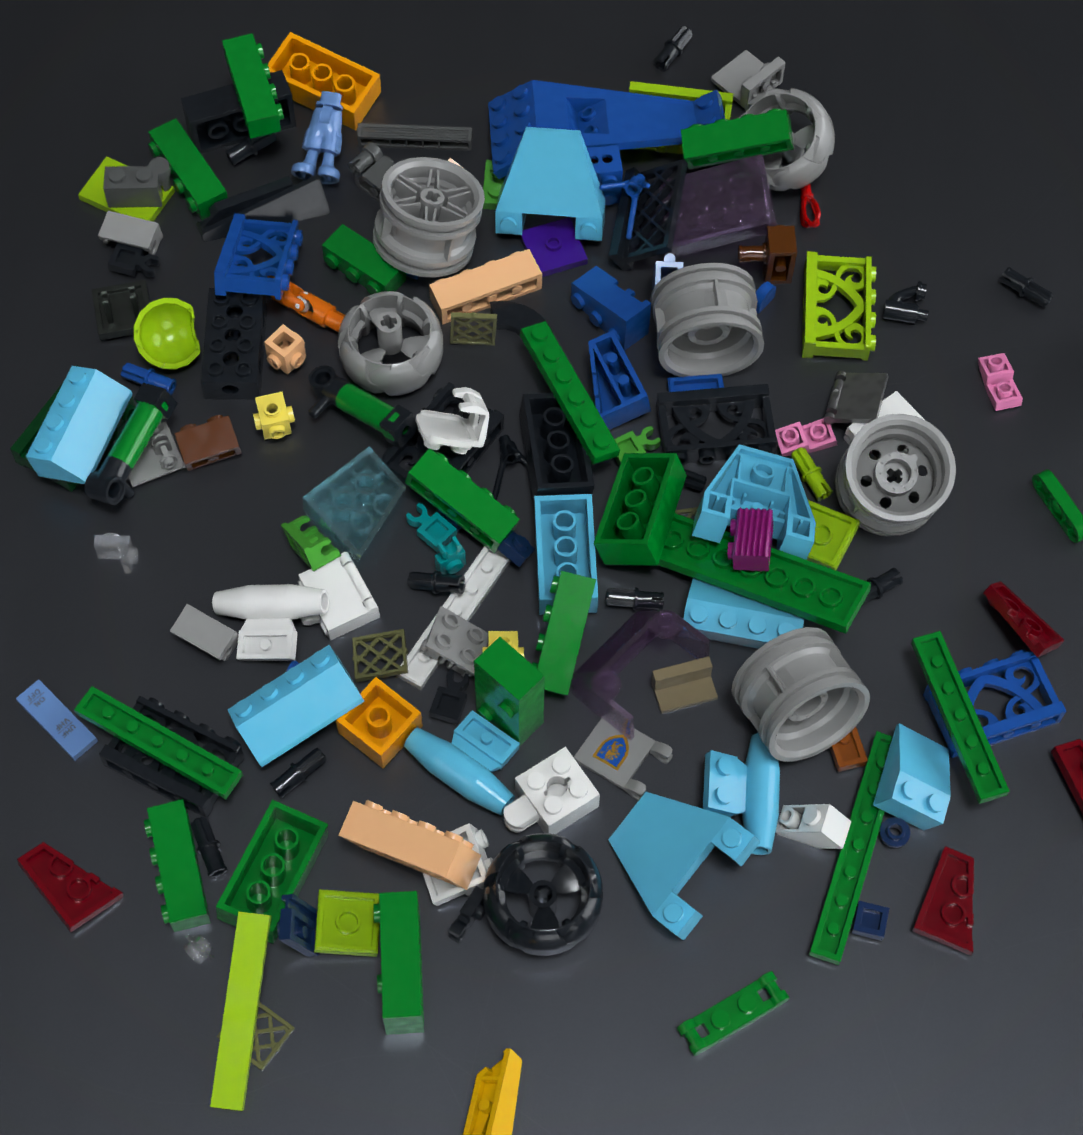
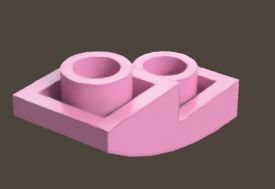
M1005 353L978 358L982 380L994 410L999 411L1022 406L1023 397L1013 380L1014 370Z
M824 418L801 426L799 421L775 430L782 456H791L792 452L800 447L805 448L808 453H812L837 445L831 424L825 423Z

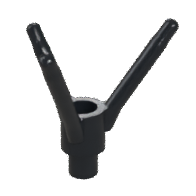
M503 435L499 438L501 444L499 448L501 452L500 464L492 493L495 500L498 499L505 466L519 461L527 467L526 458L517 449L515 442L511 441L508 435Z

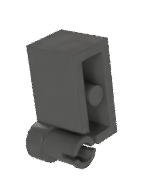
M368 142L361 148V153L348 163V168L353 174L355 173L356 186L379 202L384 174L394 165V162L390 157L383 156L381 149L375 143Z
M156 157L149 162L148 166L105 167L103 189L108 207H162L163 192L161 186H163L164 192L168 191L172 186L169 177L171 170L167 159Z

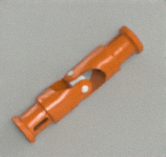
M290 282L289 290L284 291L281 300H275V296H271V299L295 310L298 314L321 327H329L339 332L345 315L337 311L334 305L310 292L304 291L294 283ZM311 306L313 307V312L309 311Z

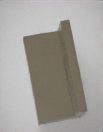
M709 656L652 671L651 685L661 714L718 699L711 678L713 666Z

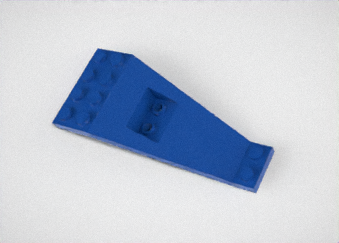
M531 80L488 102L493 173L498 179L507 175L526 127L580 130L587 148L619 145V150L680 145L682 144L681 129H686L693 124L706 125L712 124L719 119H725L722 97L717 89L691 101Z

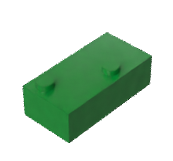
M624 453L593 543L605 565L658 566L687 476L677 453Z
M499 637L474 660L476 713L519 742L521 746L544 723L545 675L505 640Z
M272 799L216 905L217 919L236 927L238 911L271 915L268 942L274 944L278 936L277 923L280 920L281 909H285V902L281 900L282 895L294 894L298 897L328 839V824Z
M417 891L379 893V903L374 904L373 909L374 923H380L381 974H377L378 994H382V1013L386 1035L424 1033Z

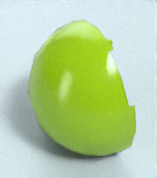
M161 298L150 302L139 312L133 326L134 341L138 352L147 362L162 369H178L189 365L200 354L199 340L196 337L194 328L195 317L193 307L178 298Z

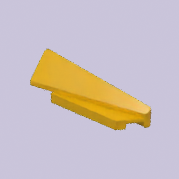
M506 1048L503 1051V1059L491 1069L484 1067L477 1074L463 1135H512L522 1059L511 1048Z

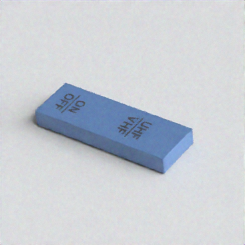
M39 679L16 698L23 709L74 761L98 742L97 738Z

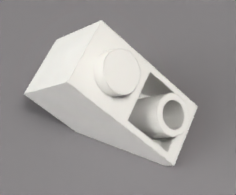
M830 804L783 805L776 834L818 849H843L851 821Z

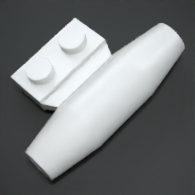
M294 584L246 585L216 591L212 599V607L215 614L246 619L238 634L236 659L240 661H295L298 632L292 620L327 613L330 604L327 590Z

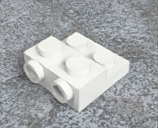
M468 823L450 831L463 837V840L474 844L472 850L481 855L467 890L423 873L434 905L439 906L464 894L470 896L476 885L482 889L484 888L485 875L493 859L491 857L487 858L484 848L488 847L489 843L482 829L478 830Z

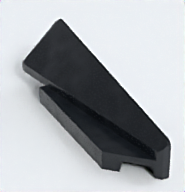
M318 175L294 186L290 177L287 176L215 202L209 208L210 216L206 220L198 221L196 226L203 241L208 242L226 238L234 213L245 214V219L292 223L293 220L302 221L329 215L330 207Z

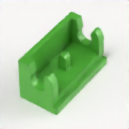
M301 516L288 524L286 522L281 524L290 547L312 571L341 556L339 550L331 544V540L328 537H324L316 526L300 531L301 525L310 521L308 516Z

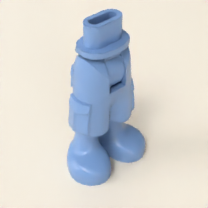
M321 92L320 101L316 102L309 128L306 129L302 148L307 154L303 162L293 164L291 168L293 176L302 180L316 176L318 154L323 153L322 164L317 173L321 183L336 184L339 182L341 175L334 166V157L340 155L342 146L343 106L340 104L342 98L340 93Z

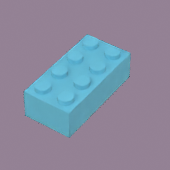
M592 494L534 496L539 615H544L546 604L552 605L555 594L550 593L553 576H559L560 571L596 579L588 613H597L598 583L596 551L593 544L595 535Z

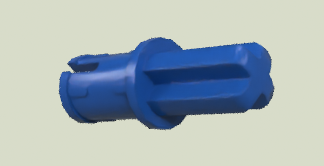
M126 363L122 367L121 377L140 385L146 383L165 388L170 395L175 391L176 379L155 373V370L152 368L147 370L131 363Z

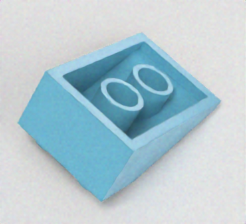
M899 723L895 727L873 806L924 831L944 823L951 797L949 749Z

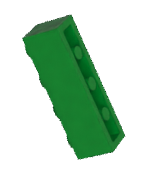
M253 33L222 40L225 59L250 139L280 132V120L284 119L281 104H275L274 101L278 99L275 85L268 82V79H271L268 64H262L261 59H265L261 43L256 44Z
M771 109L763 114H745L737 119H719L712 124H693L686 129H681L684 160L688 163L689 169L794 150L791 120L787 109Z
M176 118L148 131L151 141L148 143L151 154L154 158L162 157L167 159L171 170L170 175L174 179L172 180L173 185L179 194L183 193L185 195V202L192 213L196 212L201 220L210 216L209 208L215 202L228 198L227 191Z
M429 448L407 474L405 484L493 553H496L500 544L518 525L520 518L517 517L516 512L511 507L500 504L494 499L493 494L488 489L477 486L466 472L454 468L449 464L448 459L439 452L435 453Z
M560 571L559 576H553L550 593L555 595L552 605L546 604L543 622L548 624L545 634L539 633L535 649L540 651L538 663L532 662V665L545 675L544 690L568 696L596 579L565 571Z
M181 799L147 808L149 819L144 820L147 837H153L154 847L149 848L153 866L158 865L160 876H156L155 881L159 895L164 894L166 904L161 905L164 923H170L174 932L210 924L211 920L189 815L184 800Z

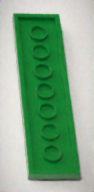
M676 513L674 514L658 564L845 634L871 590L870 582L772 547L769 571L734 570L733 560H728L727 552L728 543L734 542L735 536H731L730 532L725 531L720 543L692 536L694 520Z

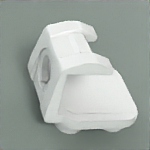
M462 387L453 389L452 393L454 397L463 398L464 402L459 403L458 407L460 411L470 413L468 419L455 414L431 410H421L416 415L415 421L418 431L421 433L424 446L427 448L439 450L441 446L447 445L451 446V450L455 453L466 454L472 447L480 448L484 446L489 412L480 393L471 388Z

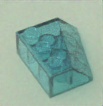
M368 447L303 496V510L339 551L348 552L351 558L359 562L405 492L406 486L377 454Z

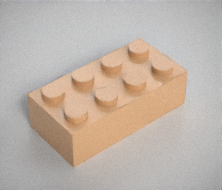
M366 800L364 805L355 801L352 802L338 836L361 849L465 890L468 889L481 858L479 853L472 850L474 844L463 840V837L450 831L444 833L437 830L435 826L419 820V822L411 820L409 816L398 811H387L381 805Z

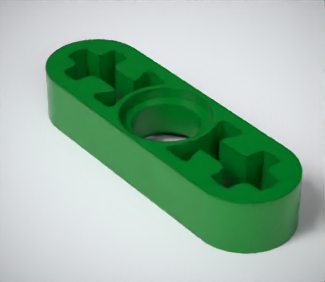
M1048 469L1033 475L1032 483L1036 492L1068 538L1074 543L1082 541L1083 515L1058 479Z

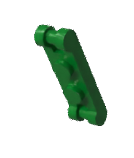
M773 971L767 972L758 980L694 1018L686 1020L677 1027L682 1037L685 1036L689 1041V1049L694 1056L706 1051L790 999L786 991L781 990L777 985L776 981L778 979ZM766 989L771 997L766 1001H763L758 994ZM702 1026L708 1034L703 1038L696 1031Z

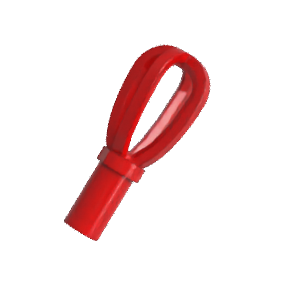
M808 184L800 188V219L803 227L816 228L820 225L821 211L818 202L812 194L811 185ZM806 204H810L815 218L813 221L806 214Z

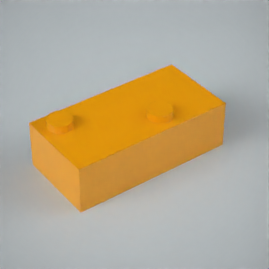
M292 32L287 35L268 63L270 72L283 71L292 93L293 101L307 108L315 109L316 102L320 101L322 91L340 93L342 95L340 104L343 106L342 124L355 131L358 128V123L362 122L381 93L380 74Z

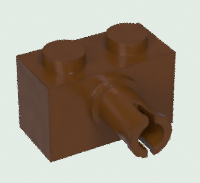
M767 226L765 242L762 245H738L739 263L762 261L764 282L791 284L797 257L795 226Z

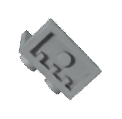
M745 50L712 75L711 81L722 91L734 93L733 100L745 109V106L754 97L770 89H775L783 82L786 62L777 57L772 62L764 64L749 51Z

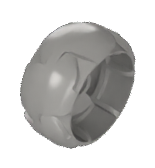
M791 88V90L770 89L748 102L745 106V113L738 118L745 114L758 115L767 113L771 109H787L788 115H792L793 112L805 115L812 125H808L796 133L792 131L794 150L768 154L761 161L757 157L737 161L744 173L754 183L763 188L774 191H786L790 188L800 189L813 182L823 173L827 166L829 155L833 154L835 145L833 122L823 105L811 94L795 88ZM782 158L785 162L789 163V165L782 167Z
M396 291L374 293L364 297L360 305L352 306L344 316L338 332L339 356L347 375L362 389L374 394L386 392L389 396L409 394L424 386L430 375H435L441 364L444 352L441 325L433 310L418 297L414 296L413 299H410ZM377 327L379 348L360 354L358 349L359 339L362 336H367L371 329ZM402 327H411L423 336L403 339ZM400 351L411 358L395 364H383L382 362L385 354L394 355Z

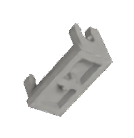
M107 211L98 237L105 244L114 241L148 251V255H155L159 243L162 241L163 234L159 224L156 222Z
M186 604L170 629V632L218 660L227 661L238 644V633L189 604Z

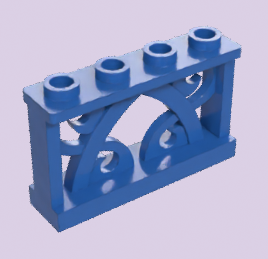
M234 213L214 270L215 295L226 296L227 292L275 296V300H281L284 291L289 290L290 276H293L294 261L298 260L299 246H302L303 230H299V221L293 220L292 223L252 220L245 219V214ZM262 248L270 253L273 258L253 265L249 258L242 255L252 254Z
M1019 650L1011 654L1007 659L999 661L996 658L985 662L982 667L973 670L971 667H967L958 671L965 688L971 686L968 696L973 706L977 696L984 687L994 688L1013 696L1005 708L1004 720L999 721L997 717L988 711L975 709L977 716L985 718L988 722V725L982 728L990 745L1060 723L1066 713V709L1062 701H1059L1039 658L1032 651ZM1022 669L1029 671L1033 677L1032 685L1027 689L1022 688L1021 686L1025 682V675L1023 678L1017 679L1014 677L1013 672ZM927 685L923 696L927 700L947 743L950 757H957L958 754L930 687ZM1037 688L1046 704L1044 707L1032 695ZM1020 701L1022 704L1018 708L1023 709L1024 713L1017 715L1013 712L1012 708Z

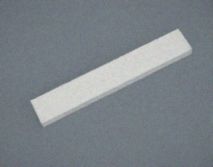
M484 546L464 574L466 581L460 582L461 584H466L463 594L451 593L443 607L469 622L511 560L499 550L493 553ZM436 616L407 655L408 673L396 675V677L419 690H422L440 664L439 659L441 656L435 660L428 655H424V651L420 649L424 639L429 637Z

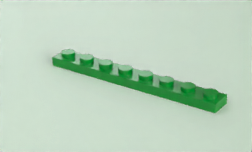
M876 731L868 761L849 819L851 825L844 847L839 852L809 952V956L838 966L842 959L885 812L873 806L893 736Z

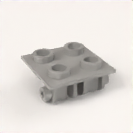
M166 421L160 422L128 478L132 487L186 467Z
M440 606L429 637L424 639L420 649L424 651V655H428L435 660L441 656L439 659L440 664L448 660L447 668L453 669L463 677L465 674H469L471 678L474 675V660L482 654V647H487L488 633Z

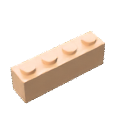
M530 249L521 252L517 251L505 258L489 261L477 268L466 269L457 275L441 278L429 284L430 300L443 325L451 322V312L477 313L490 308V302L510 301L542 289V272Z

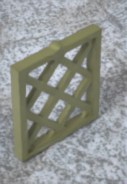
M451 312L450 344L495 346L497 314ZM475 321V322L478 323V324L475 325V326H472V325H470L469 323ZM462 326H465V327L468 328V329L465 330V331H462V330H460L459 328L462 327ZM484 327L488 330L482 332L478 329ZM475 332L478 335L472 337L469 333Z
M404 629L352 638V660L354 662L356 682L372 680L375 677L383 678L408 673V650L406 648ZM393 637L390 641L384 639ZM399 637L402 639V647L400 649L393 645ZM372 641L370 645L366 644L365 642ZM379 641L386 645L380 652L373 648ZM359 644L366 648L360 656L357 655V646ZM389 648L397 652L391 659L384 656ZM369 652L376 655L371 663L364 659ZM400 655L403 656L404 661L402 666L395 663ZM380 658L387 662L381 670L374 666ZM360 662L367 666L362 673H359L358 670ZM391 665L396 668L393 670H388ZM371 669L375 671V673L367 674Z
M259 1002V1008L266 1013L257 1014V1019L268 1017L269 1028L257 1030L256 1021L255 1046H253L252 1051H256L257 1061L251 1057V1064L263 1071L274 1055L280 1051L281 1046L295 1028ZM272 1017L284 1026L273 1027ZM285 1030L286 1033L282 1039L275 1043L274 1032ZM220 1031L219 1034L216 1036L219 1040H220L221 1031ZM270 1033L271 1044L259 1045L258 1035ZM271 1048L272 1052L265 1060L261 1061L260 1050Z

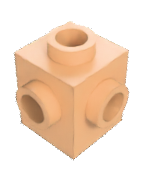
M284 324L264 341L267 355L266 360L276 370L281 369L288 375L294 368H299L305 361L306 352L303 338Z

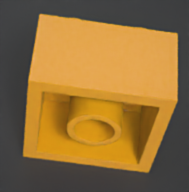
M375 677L360 693L365 702L338 718L336 724L338 733L384 769L404 747V743L410 733L417 727L421 728L423 724L422 714L418 709Z

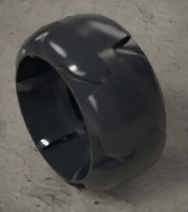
M551 833L526 835L521 837L519 841L504 847L489 865L483 888L485 913L494 932L509 946L523 950L527 954L538 956L563 953L572 949L581 940H585L598 922L603 902V883L599 869L592 857L581 846H576L563 836ZM546 860L557 862L560 869L551 882L540 880L533 884L522 871L525 868V864L532 861ZM581 890V901L577 912L571 920L568 918L564 919L562 926L559 927V922L555 916L557 894ZM505 891L529 894V912L533 917L530 928L528 927V922L522 920L519 923L512 916L506 904ZM544 899L546 900V902L541 903L540 900Z

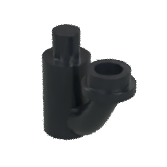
M918 281L917 286L900 290L891 295L885 301L883 318L916 323V320L927 321L929 310L919 309L918 304L901 302L915 296V301L924 300L927 284Z

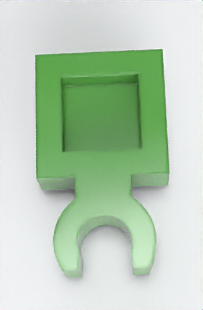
M652 426L644 428L641 435L637 437L632 430L614 439L620 448L619 456L614 457L619 466L624 453H646L645 449L655 450L660 447V438L655 440L647 439V437L653 435L654 429Z

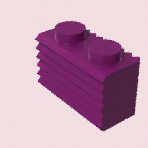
M740 507L737 511V519H731L730 535L735 537L734 542L728 543L727 556L728 560H733L734 570L769 571L774 529L773 510H760L759 508L756 510L753 508L742 509Z

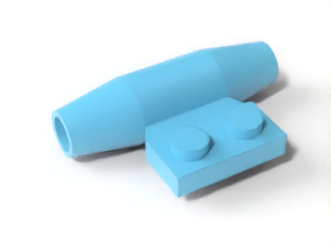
M473 710L454 730L452 743L419 727L415 728L406 739L404 747L427 771L467 800L500 816L504 814L505 806L514 801L515 795L492 772L499 769L502 770L519 750L520 743Z
M759 733L751 736L745 764L737 756L713 750L705 754L703 809L729 817L742 814L744 828L760 841V844L752 854H770L779 819L780 767L779 760L770 754L767 746L760 739Z

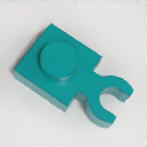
M418 503L416 508L421 515L413 517L408 512L406 520L409 525L419 527L417 529V536L438 553L437 545L441 542L443 546L448 544L452 537L457 535V528L438 512L430 517L427 508L423 504Z
M453 536L452 541L446 546H443L442 542L437 545V549L440 552L434 555L437 571H440L442 574H455L466 565V552L456 536Z

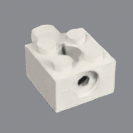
M565 746L515 778V792L519 798L505 806L504 823L510 831L519 833L537 822L544 833L557 834L598 808L600 794Z

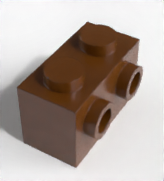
M223 415L210 417L207 419V423L198 426L196 424L185 425L180 428V432L174 433L188 471L242 454L229 415L225 417Z

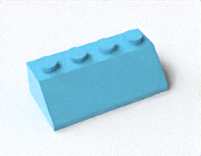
M71 366L26 455L27 460L37 475L85 484L90 473L96 470L131 399L132 391L97 369Z
M693 578L682 622V634L759 649L781 634L803 628L804 618Z
M328 645L295 667L290 668L270 683L265 684L253 694L237 702L228 709V712L260 766L263 767L365 701L345 666L331 646Z

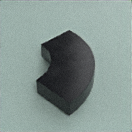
M510 301L490 302L491 314H497L496 330L506 329L516 332L520 336L522 328L546 321L539 313L525 305Z

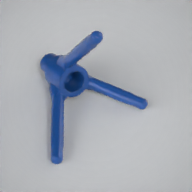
M637 174L631 177L630 180L599 186L600 190L624 188L626 193L631 196L632 201L626 239L628 240L632 237L639 194L643 188H650V184L645 182L643 174Z

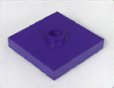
M570 217L523 230L522 235H519L524 249H530L542 272V277L588 264V258L580 240L575 239V228Z

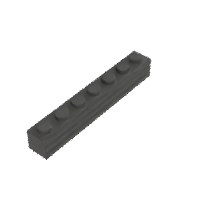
M358 123L357 141L360 147H364L368 142H373L378 147L472 151V127Z

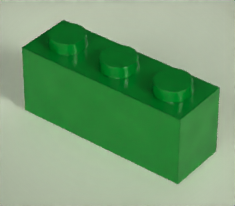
M344 224L322 244L325 263L330 268L338 269L344 273L351 282H358L364 286L370 294L397 291L407 280L406 273L387 263L378 254L373 243Z

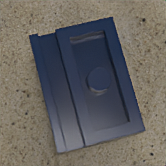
M294 894L282 895L281 900L285 902V909H281L280 920L277 923L279 940L306 957L319 956V953H314L317 909Z

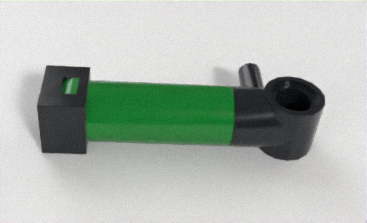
M322 365L313 369L309 374L310 385L318 400L308 410L312 418H317L332 404L383 433L387 442L400 449L418 431V426L411 411L400 405L394 408L337 376L332 367Z
M146 383L141 385L134 397L138 404L100 469L90 473L86 479L85 493L89 498L116 505L123 497L128 499L133 497L135 491L126 480L162 418L169 420L178 404L165 388Z

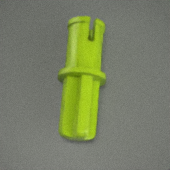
M800 447L792 452L791 457L803 475L801 477L802 481L807 482L817 501H821L822 498L823 500L828 498L833 493V490L821 474V467L815 465L805 448Z

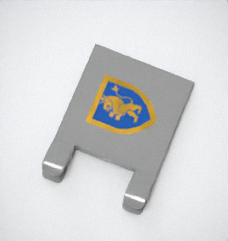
M605 712L573 758L580 765L623 789L632 798L639 801L646 792L647 787L644 783L634 780L632 777L649 753L662 763L668 764L673 757V749L669 745L655 741Z

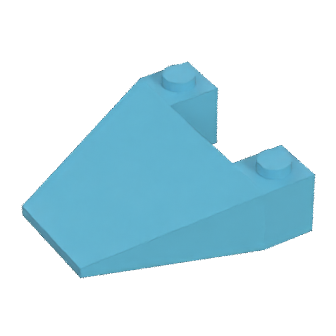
M525 128L499 192L495 211L496 233L522 235L526 214L576 217L575 239L602 241L606 200L602 190L599 188L600 183L580 130Z
M739 444L705 490L694 517L692 536L720 543L726 527L731 525V519H737V511L740 507L742 509L753 508L755 510L757 508L760 510L771 509L773 510L774 521L773 538L777 539L776 549L806 560L814 544L816 522L794 460Z
M649 792L644 793L608 839L652 916L682 940L686 939L703 915L677 894L712 849L716 846L742 867L760 844V841L729 816Z

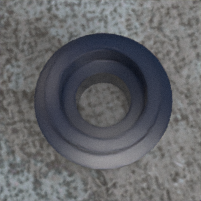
M889 818L882 823L879 834L884 844L892 848H900L909 841L911 832L904 820ZM897 828L901 834L895 836L890 832V829Z

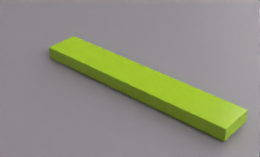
M238 911L210 1107L244 1111L271 915Z

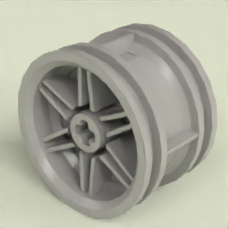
M409 158L391 166L384 174L379 194L381 208L377 212L372 234L373 244L378 254L394 268L419 277H443L463 269L471 260L476 241L475 227L479 224L485 201L484 191L479 181L463 167L438 158Z
M700 263L673 271L655 285L651 292V306L657 328L656 344L658 359L661 366L667 372L679 377L722 374L723 377L745 369L760 357L764 349L762 326L756 312L758 301L755 283L747 271L725 263Z
M889 414L876 418L863 426L854 436L837 466L835 489L839 504L846 515L860 520L859 528L872 534L888 537L901 536L913 532L923 526L949 497L956 476L955 456L950 443L942 432L928 421L907 414ZM905 446L908 453L898 452L897 448ZM877 451L878 460L871 459L869 453ZM923 466L926 469V476L919 475L918 467ZM893 475L897 478L896 481L891 483L887 480L888 477ZM860 480L869 481L871 485L864 487L861 485ZM908 496L918 497V502H910ZM882 498H887L889 508L881 507L880 500Z
M814 627L789 631L764 644L740 667L733 680L731 689L733 699L740 706L743 714L750 719L770 754L775 759L783 762H794L810 758L838 743L861 721L870 702L869 690L843 658L841 651L834 644L833 640L826 631Z

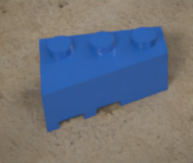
M595 266L571 283V301L576 308L582 309L589 316L593 325L600 327L605 333L614 330L625 351L649 333L652 303L648 300L640 302L633 297L635 296L633 290L628 288L624 291L617 286L619 284L617 279L598 266Z
M614 330L588 341L596 409L607 428L611 430L650 412L648 395Z

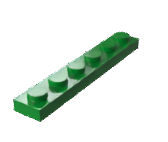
M544 321L522 328L520 331L521 339L593 465L619 456L620 448L547 322Z
M941 631L913 638L911 645L978 803L981 804L1007 796L1010 790Z
M91 686L74 709L76 715L225 800L243 776L242 770Z

